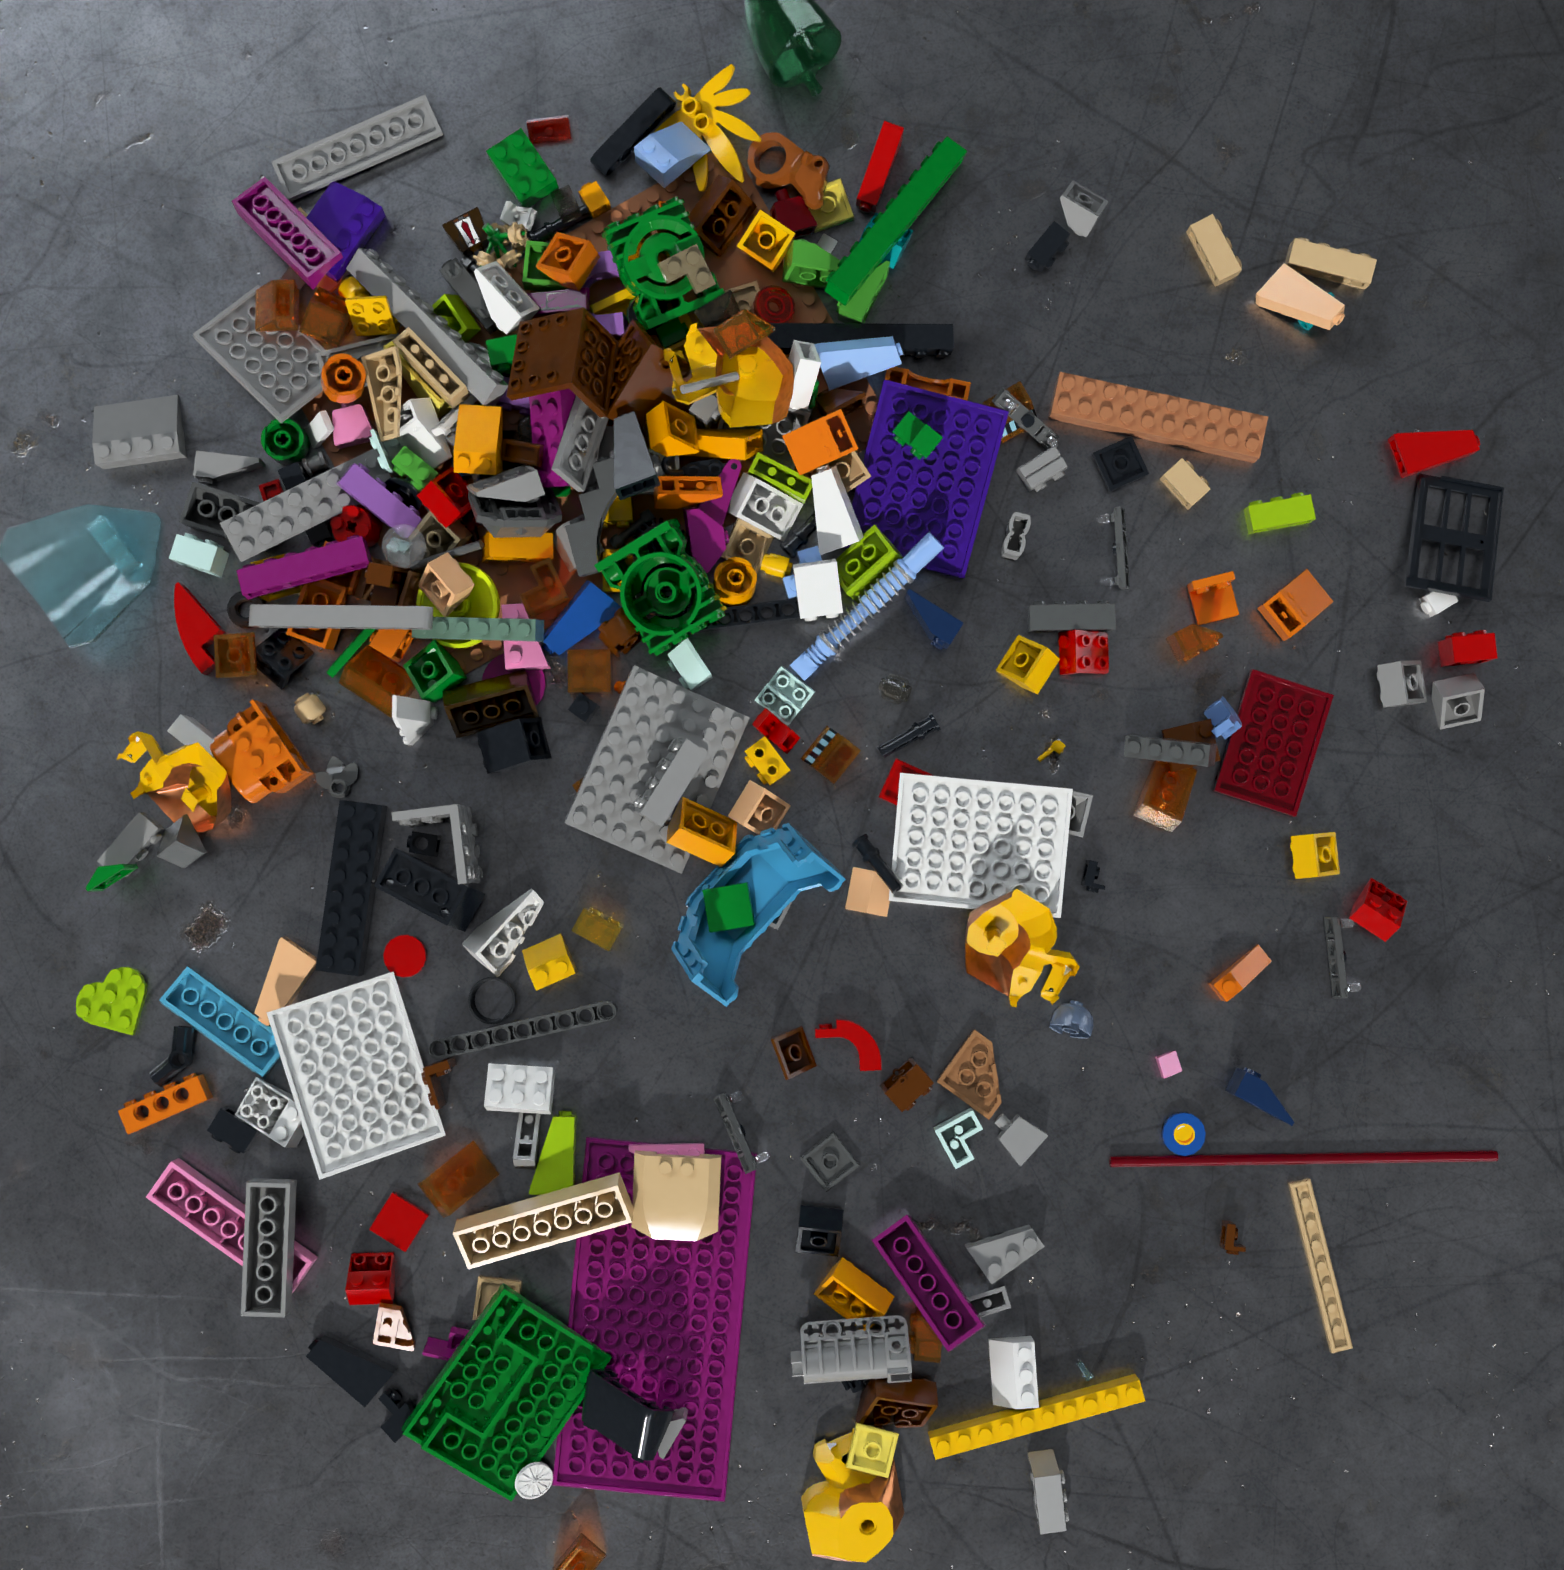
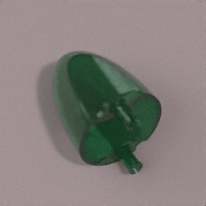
M744 0L745 20L749 36L757 57L771 82L778 87H792L804 83L811 96H816L815 90L817 94H820L823 87L815 76L820 68L832 61L841 45V33L830 17L814 0Z

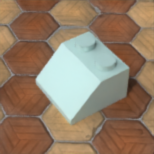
M688 638L667 654L670 658L667 663L673 672L676 670L679 672L681 678L678 680L684 688L694 691L713 678Z

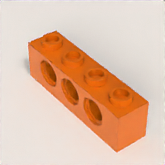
M195 1073L183 1077L184 1082L176 1084L174 1081L163 1086L164 1091L157 1093L154 1090L144 1094V1099L139 1102L133 1099L124 1103L125 1108L118 1110L127 1134L134 1133L213 1098L204 1074L196 1076ZM182 1088L187 1089L189 1093L187 1099L181 1095ZM162 1097H166L169 1101L167 1108L161 1103ZM143 1105L149 1109L148 1116L143 1115L141 1111Z

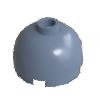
M1071 1001L1070 1003L1058 1006L1054 1010L1049 1027L1062 1034V1030L1070 1033L1069 1037L1088 1039L1092 1035L1094 1020L1090 1011L1083 1007V1003Z

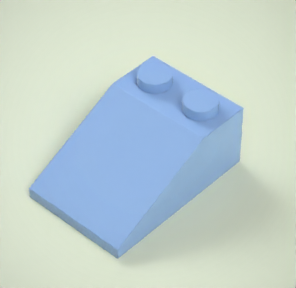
M678 122L649 134L634 147L635 162L663 188L667 187L710 151V147L683 122Z

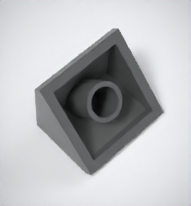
M187 814L183 815L164 831L157 852V857L182 868L188 867L207 852Z

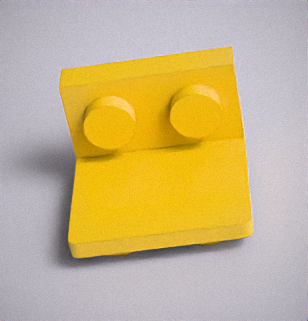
M387 296L346 298L345 304L356 336L397 334L401 323L393 316Z

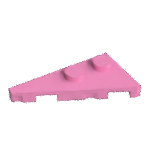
M629 1144V1151L635 1153V1150L656 1151L657 1154L700 1156V1154H705V1144Z

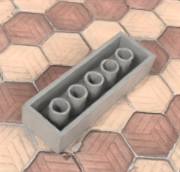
M253 1178L246 1182L241 1316L286 1317L291 1313L297 1180Z

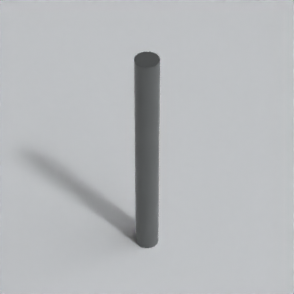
M478 540L409 563V568L411 571L424 568L430 561L447 552L452 558L484 548V543L482 540Z

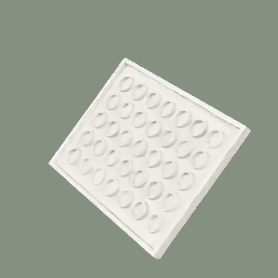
M900 773L891 870L904 886L894 894L890 890L889 901L976 909L989 901L1018 889L1048 907L1053 917L1061 918L1073 788Z
M394 972L267 1012L319 1180L446 1136L438 1109L436 1110L435 1106H431L428 1099L430 1090L428 1085H424L421 1076L424 1066Z

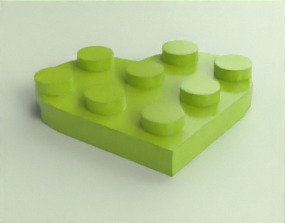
M120 967L112 969L104 982L84 985L76 998L77 1016L92 1025L135 1035L147 995V983H145L144 977L140 974L141 972L133 967Z

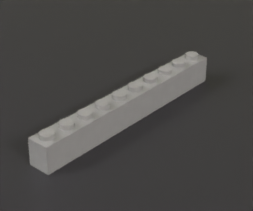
M358 248L346 269L373 296H387L393 316L406 329L409 327L483 405L495 406L508 388V384L503 380L504 377L499 372L493 370L486 359L479 357L475 353V348L465 343L461 339V334L451 329L447 325L448 322L443 317L438 316L430 304L420 299V294L406 285V280L396 275L392 271V266L383 262L375 250Z

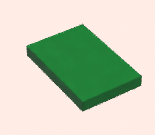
M363 629L328 668L327 674L333 678L375 629Z

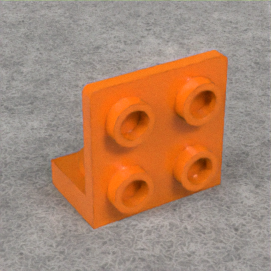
M1233 571L1195 580L1187 585L1197 625L1239 615L1231 582L1235 580Z

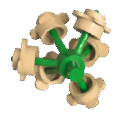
M513 222L511 226L508 224L503 226L497 223H492L491 225L486 223L482 229L488 234L487 239L490 243L486 252L479 251L477 256L473 255V258L477 261L476 264L481 267L497 261L503 269L517 267L520 263L519 257L522 256L523 250L526 249V240L530 241L527 238V231L524 225L517 224V222ZM511 242L513 250L508 252L504 246Z

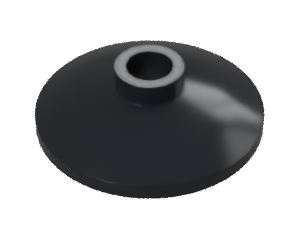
M397 477L389 478L385 481L387 485L385 488L390 493L394 491L404 499L402 503L407 507L411 505L417 510L421 508L422 502L417 497L419 491L410 482Z

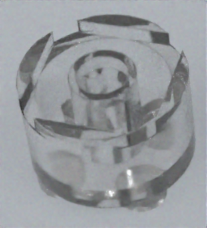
M396 525L389 529L382 539V554L392 566L399 568L415 566L422 560L426 551L424 536L417 528L411 525ZM399 541L403 543L408 542V552L405 550L399 551Z

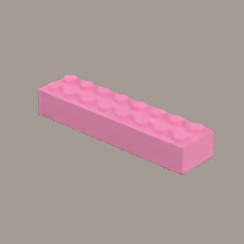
M180 1158L171 1161L146 1198L243 1266L245 1204ZM295 1240L292 1293H294L318 1258V1256Z

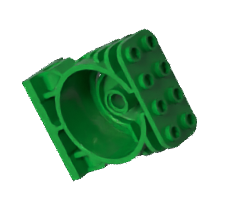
M678 196L667 200L662 204V207H659L657 204L646 209V211L642 212L643 215L641 216L639 212L630 215L627 219L623 220L624 223L622 224L619 221L607 225L604 228L605 232L601 234L608 244L607 249L611 251L612 261L617 265V271L623 285L636 297L633 310L638 322L646 331L726 296L723 288L720 289L713 272L711 274L716 284L697 293V299L691 302L684 301L682 296L692 289L686 275L680 282L671 286H658L648 280L642 283L637 281V279L646 276L653 282L666 283L657 265L660 263L658 260L659 253H663L669 258L697 244L705 260L702 242L694 230V224H691L688 218L690 214L684 208V199L679 200ZM658 229L669 230L682 238L679 240L676 236L669 233L654 234L642 243L638 258L628 262V257L636 254L641 239L651 231ZM671 302L673 305L672 310L662 314L658 304Z
M677 518L663 522L594 565L598 573L602 572L610 587L620 589L621 604L626 616L636 626V632L639 631L643 639L641 640L643 643L646 642L649 647V654L654 653L656 656L672 648L670 643L676 645L690 637L689 632L694 634L707 627V621L711 624L726 615L724 611L727 610L726 606L722 605L719 594L715 593L714 586L709 582L708 576L701 564L685 553L687 540L679 528L681 525ZM658 540L663 550L650 553L648 551L649 545ZM635 554L638 559L628 568L624 560ZM664 563H672L679 565L681 567L685 566L687 568L684 571L675 567H663L655 570L649 575L645 582L644 595L636 599L635 595L642 591V586L646 575L655 566ZM665 586H669L672 589L671 597H667L664 594ZM696 586L697 591L694 603L683 616L675 619H666L657 615L651 619L646 617L652 612L664 616H673L681 613L689 606L693 597V587Z

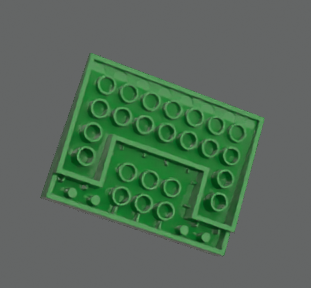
M502 1283L402 1426V1434L420 1444L421 1449L512 1502L518 1493L515 1489V1479L519 1471L530 1463L540 1462L583 1400L590 1369H604L612 1357Z

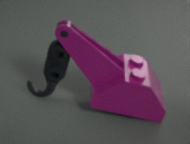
M664 456L661 461V468L666 476L721 477L722 497L701 502L697 507L683 508L686 535L689 540L687 542L689 545V555L696 559L705 572L708 573L726 550V543H729L728 531L722 525L742 467L741 462L737 459H729L726 463H722L720 460L710 459L690 462L678 470H671L668 468L667 462L674 456Z

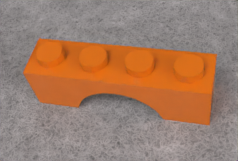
M900 367L887 369L885 380L967 401L971 382L952 378L944 380L931 379Z

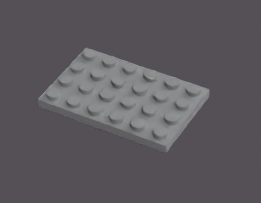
M259 285L255 286L193 333L194 339L280 423H283L323 391L321 371L315 353L325 349Z

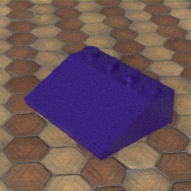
M335 181L329 184L306 218L343 255V258L325 274L338 283L347 271L346 268L358 248L363 249L386 216L381 206L366 196Z

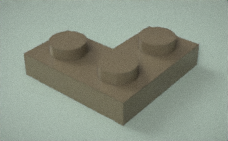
M697 244L657 264L667 284L686 275L695 294L716 284Z

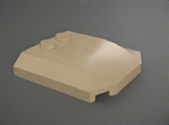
M635 1150L632 1228L652 1239L698 1241L718 1232L722 1155L657 1154L656 1151Z

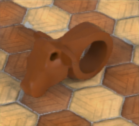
M776 132L760 135V142L753 141L751 143L747 162L750 171L756 177V185L773 189L792 184L803 196L808 208L811 210L822 208L827 175L830 169V165L825 157L803 151L790 139ZM773 146L784 148L786 161L783 167L773 174L762 173L759 167L762 154Z

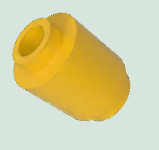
M770 553V555L764 554L760 570L765 571L766 574L784 578L786 575L790 576L793 563H790V558L773 553Z

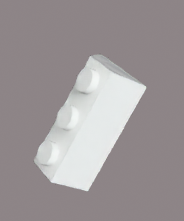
M1032 1336L989 1338L993 1405L1013 1409L1039 1408L1035 1344Z

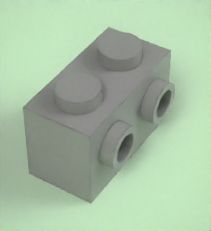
M716 393L694 402L689 409V414L695 417L696 424L703 429H710L713 424L717 425L720 421L721 415L718 411Z

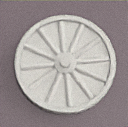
M543 1462L530 1463L517 1474L515 1489L522 1498H538L551 1487L553 1472Z

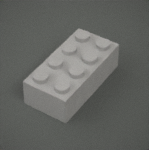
M678 737L677 740L673 739L667 749L669 751L666 758H661L656 766L658 771L655 776H650L645 784L647 789L644 794H640L633 804L635 806L633 811L663 827L708 754L707 751L686 738Z

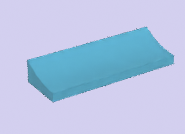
M188 966L159 999L162 1005L263 1079L266 1078L280 1058L271 1027L261 1023L256 1016Z

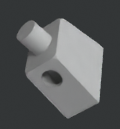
M1001 1113L994 1121L1002 1130L997 1138L1020 1166L1026 1162L1048 1137L1044 1131L1019 1115H1015L1012 1120H1009Z

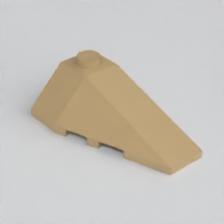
M393 346L361 357L366 372V380L380 442L400 437L402 364L398 346Z

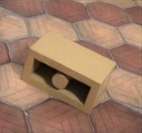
M1181 458L1160 480L1189 510L1211 489L1208 487V481L1203 476L1199 477L1196 474L1194 466L1188 460L1185 461Z

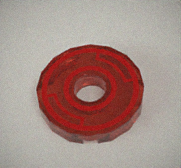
M770 285L762 288L756 294L753 301V311L759 318L760 323H788L795 313V303L787 290L780 286ZM769 303L777 304L779 310L777 312L772 311Z

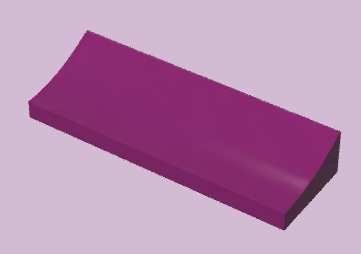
M263 177L231 201L237 214L313 290L324 275L343 258L342 253L266 177Z

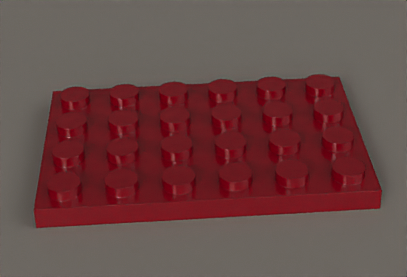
M1251 669L1237 712L1242 727L1229 737L1213 791L1296 817L1334 695Z

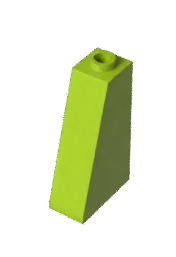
M559 1111V1114L553 1116L529 1189V1195H543L575 1185L577 1115H571L572 1111Z

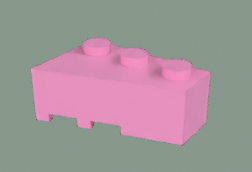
M523 603L501 605L502 618L531 619ZM504 641L505 669L507 671L551 669L540 642Z

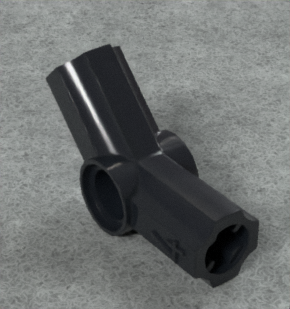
M174 1026L171 1054L149 1073L153 1082L158 1086L163 1087L184 1068L192 1064L194 1027ZM178 1054L184 1056L185 1061L183 1065L177 1061Z

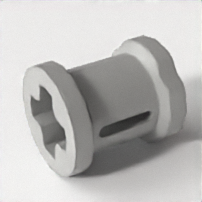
M322 451L311 458H302V463L308 476H312L318 470L329 469V464Z

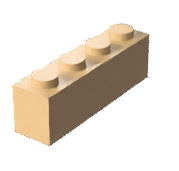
M1300 237L1294 238L1290 243L1285 264L1298 273L1365 290L1371 284L1377 259L1371 258L1370 255L1365 253L1355 254L1346 248L1335 249L1330 247L1329 244H1316L1310 242L1307 238Z
M409 327L393 340L394 346H398L399 354L453 410L470 397L466 385Z

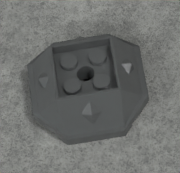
M483 474L480 480L486 479L494 475ZM543 488L545 495L540 496L538 501L532 503L477 497L470 491L468 492V499L476 522L482 523L494 538L541 537L554 524L562 521V512L551 488Z

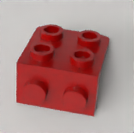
M1089 630L1059 632L1060 675L1077 673L1107 674L1109 672L1107 632Z

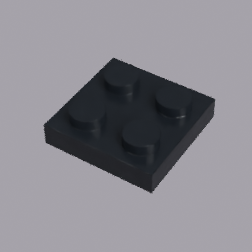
M1132 435L1092 454L1109 493L1149 475Z

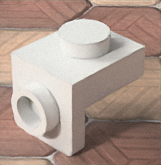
M506 201L500 221L509 226L513 222H517V224H523L526 231H531L537 211L533 208L519 207L511 201Z

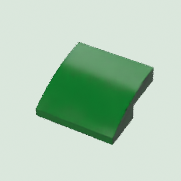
M748 882L702 890L709 933L755 925Z

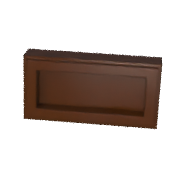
M504 438L501 460L542 467L544 445Z

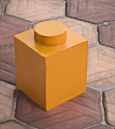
M597 181L584 184L581 190L578 191L581 201L586 205L593 219L611 209L610 202Z

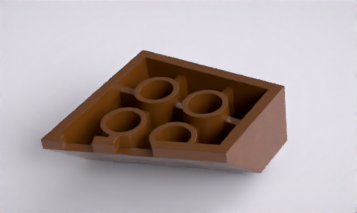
M887 1378L871 1379L861 1393L855 1424L856 1422L865 1425L874 1424V1427L883 1428L884 1425L894 1424L897 1428L924 1427L938 1407L936 1382L928 1381L927 1379H912L909 1382L888 1383Z

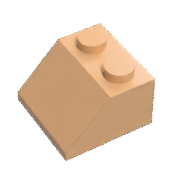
M448 552L427 564L418 584L419 588L444 617H447L470 595L475 585L471 577L461 569L457 560L452 558Z
M749 780L728 817L755 834L760 835V832L766 829L774 828L776 830L791 805L764 787Z

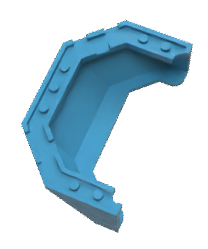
M790 823L783 824L782 828L777 830L774 828L763 830L757 836L752 834L746 835L736 845L735 854L722 867L717 866L687 898L685 905L688 909L686 915L681 916L677 929L680 934L678 940L673 942L671 950L689 979L727 1007L738 996V985L734 979L744 951L751 947L758 936L766 931L773 920L781 915L782 911L790 902L795 900L801 891L823 886L828 892L838 890L846 879ZM748 882L755 925L709 933L702 890Z

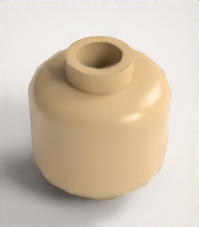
M306 693L294 702L296 704L294 712L302 723L309 724L312 722L313 725H316L324 719L322 714L325 713L326 707L316 694L310 695Z

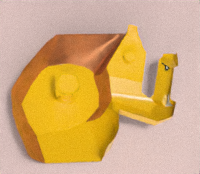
M137 731L128 737L130 743L123 753L118 754L117 760L122 758L135 763L146 750L152 757L140 772L138 786L130 793L133 799L147 793L174 823L187 814L196 832L214 829L229 815L232 798L227 771L198 742L184 745L164 754L158 742L150 734Z
M853 1428L852 1432L828 1442L826 1439H823L814 1444L813 1457L826 1480L810 1486L801 1496L812 1556L836 1561L866 1563L891 1541L905 1512L894 1458L889 1478L846 1468V1464L841 1461L842 1456L849 1453L854 1433Z

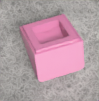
M1176 1050L1155 1056L1162 1078L1182 1072Z

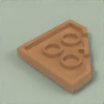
M974 1029L939 1076L937 1082L990 1120L1002 1103L993 1044Z

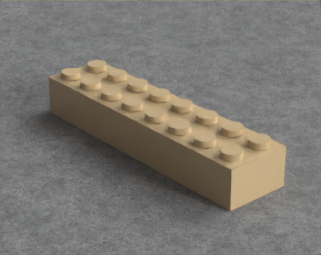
M619 1172L457 1219L453 1235L467 1268L471 1269L632 1223L634 1207Z

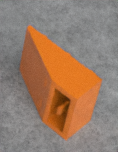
M842 409L782 436L799 475L859 449Z
M1306 569L1257 609L1280 638L1285 641L1305 627L1334 601L1309 570Z

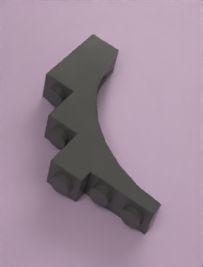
M653 452L650 453L655 468L661 466L660 457L654 455ZM610 456L598 458V462L593 463L599 489L596 490V487L587 488L583 494L579 495L585 520L583 521L582 518L573 519L570 521V525L565 526L578 576L580 577L598 573L594 565L601 561L600 537L603 523L610 506L618 496L614 489V458L610 459Z

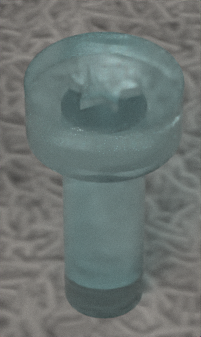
M1082 1361L1077 1364L1085 1375L1084 1379L1086 1382L1094 1377L1093 1373H1089Z

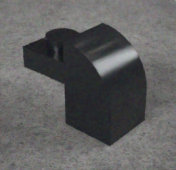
M388 1388L382 1393L379 1400L392 1415L384 1421L381 1429L396 1443L403 1436L402 1426L415 1409L411 1398L403 1403L399 1393Z

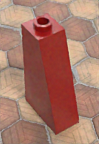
M887 121L883 122L856 200V206L864 212L869 213L872 211L876 213L902 144L903 127Z
M1473 430L1396 433L1387 439L1401 478L1458 460L1480 450V440Z

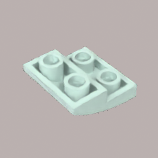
M782 665L769 683L762 689L755 701L772 712L785 725L789 726L816 691Z

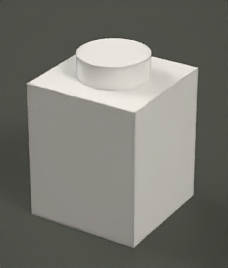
M1430 592L1419 599L1422 610L1429 614L1430 617L1458 602L1456 596L1437 592Z

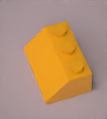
M682 797L668 825L666 843L722 867L735 854L737 822Z
M843 1257L832 1267L814 1292L816 1297L845 1319L884 1316L895 1297L886 1288L880 1286L869 1275L863 1273ZM863 1325V1331H865L866 1325Z

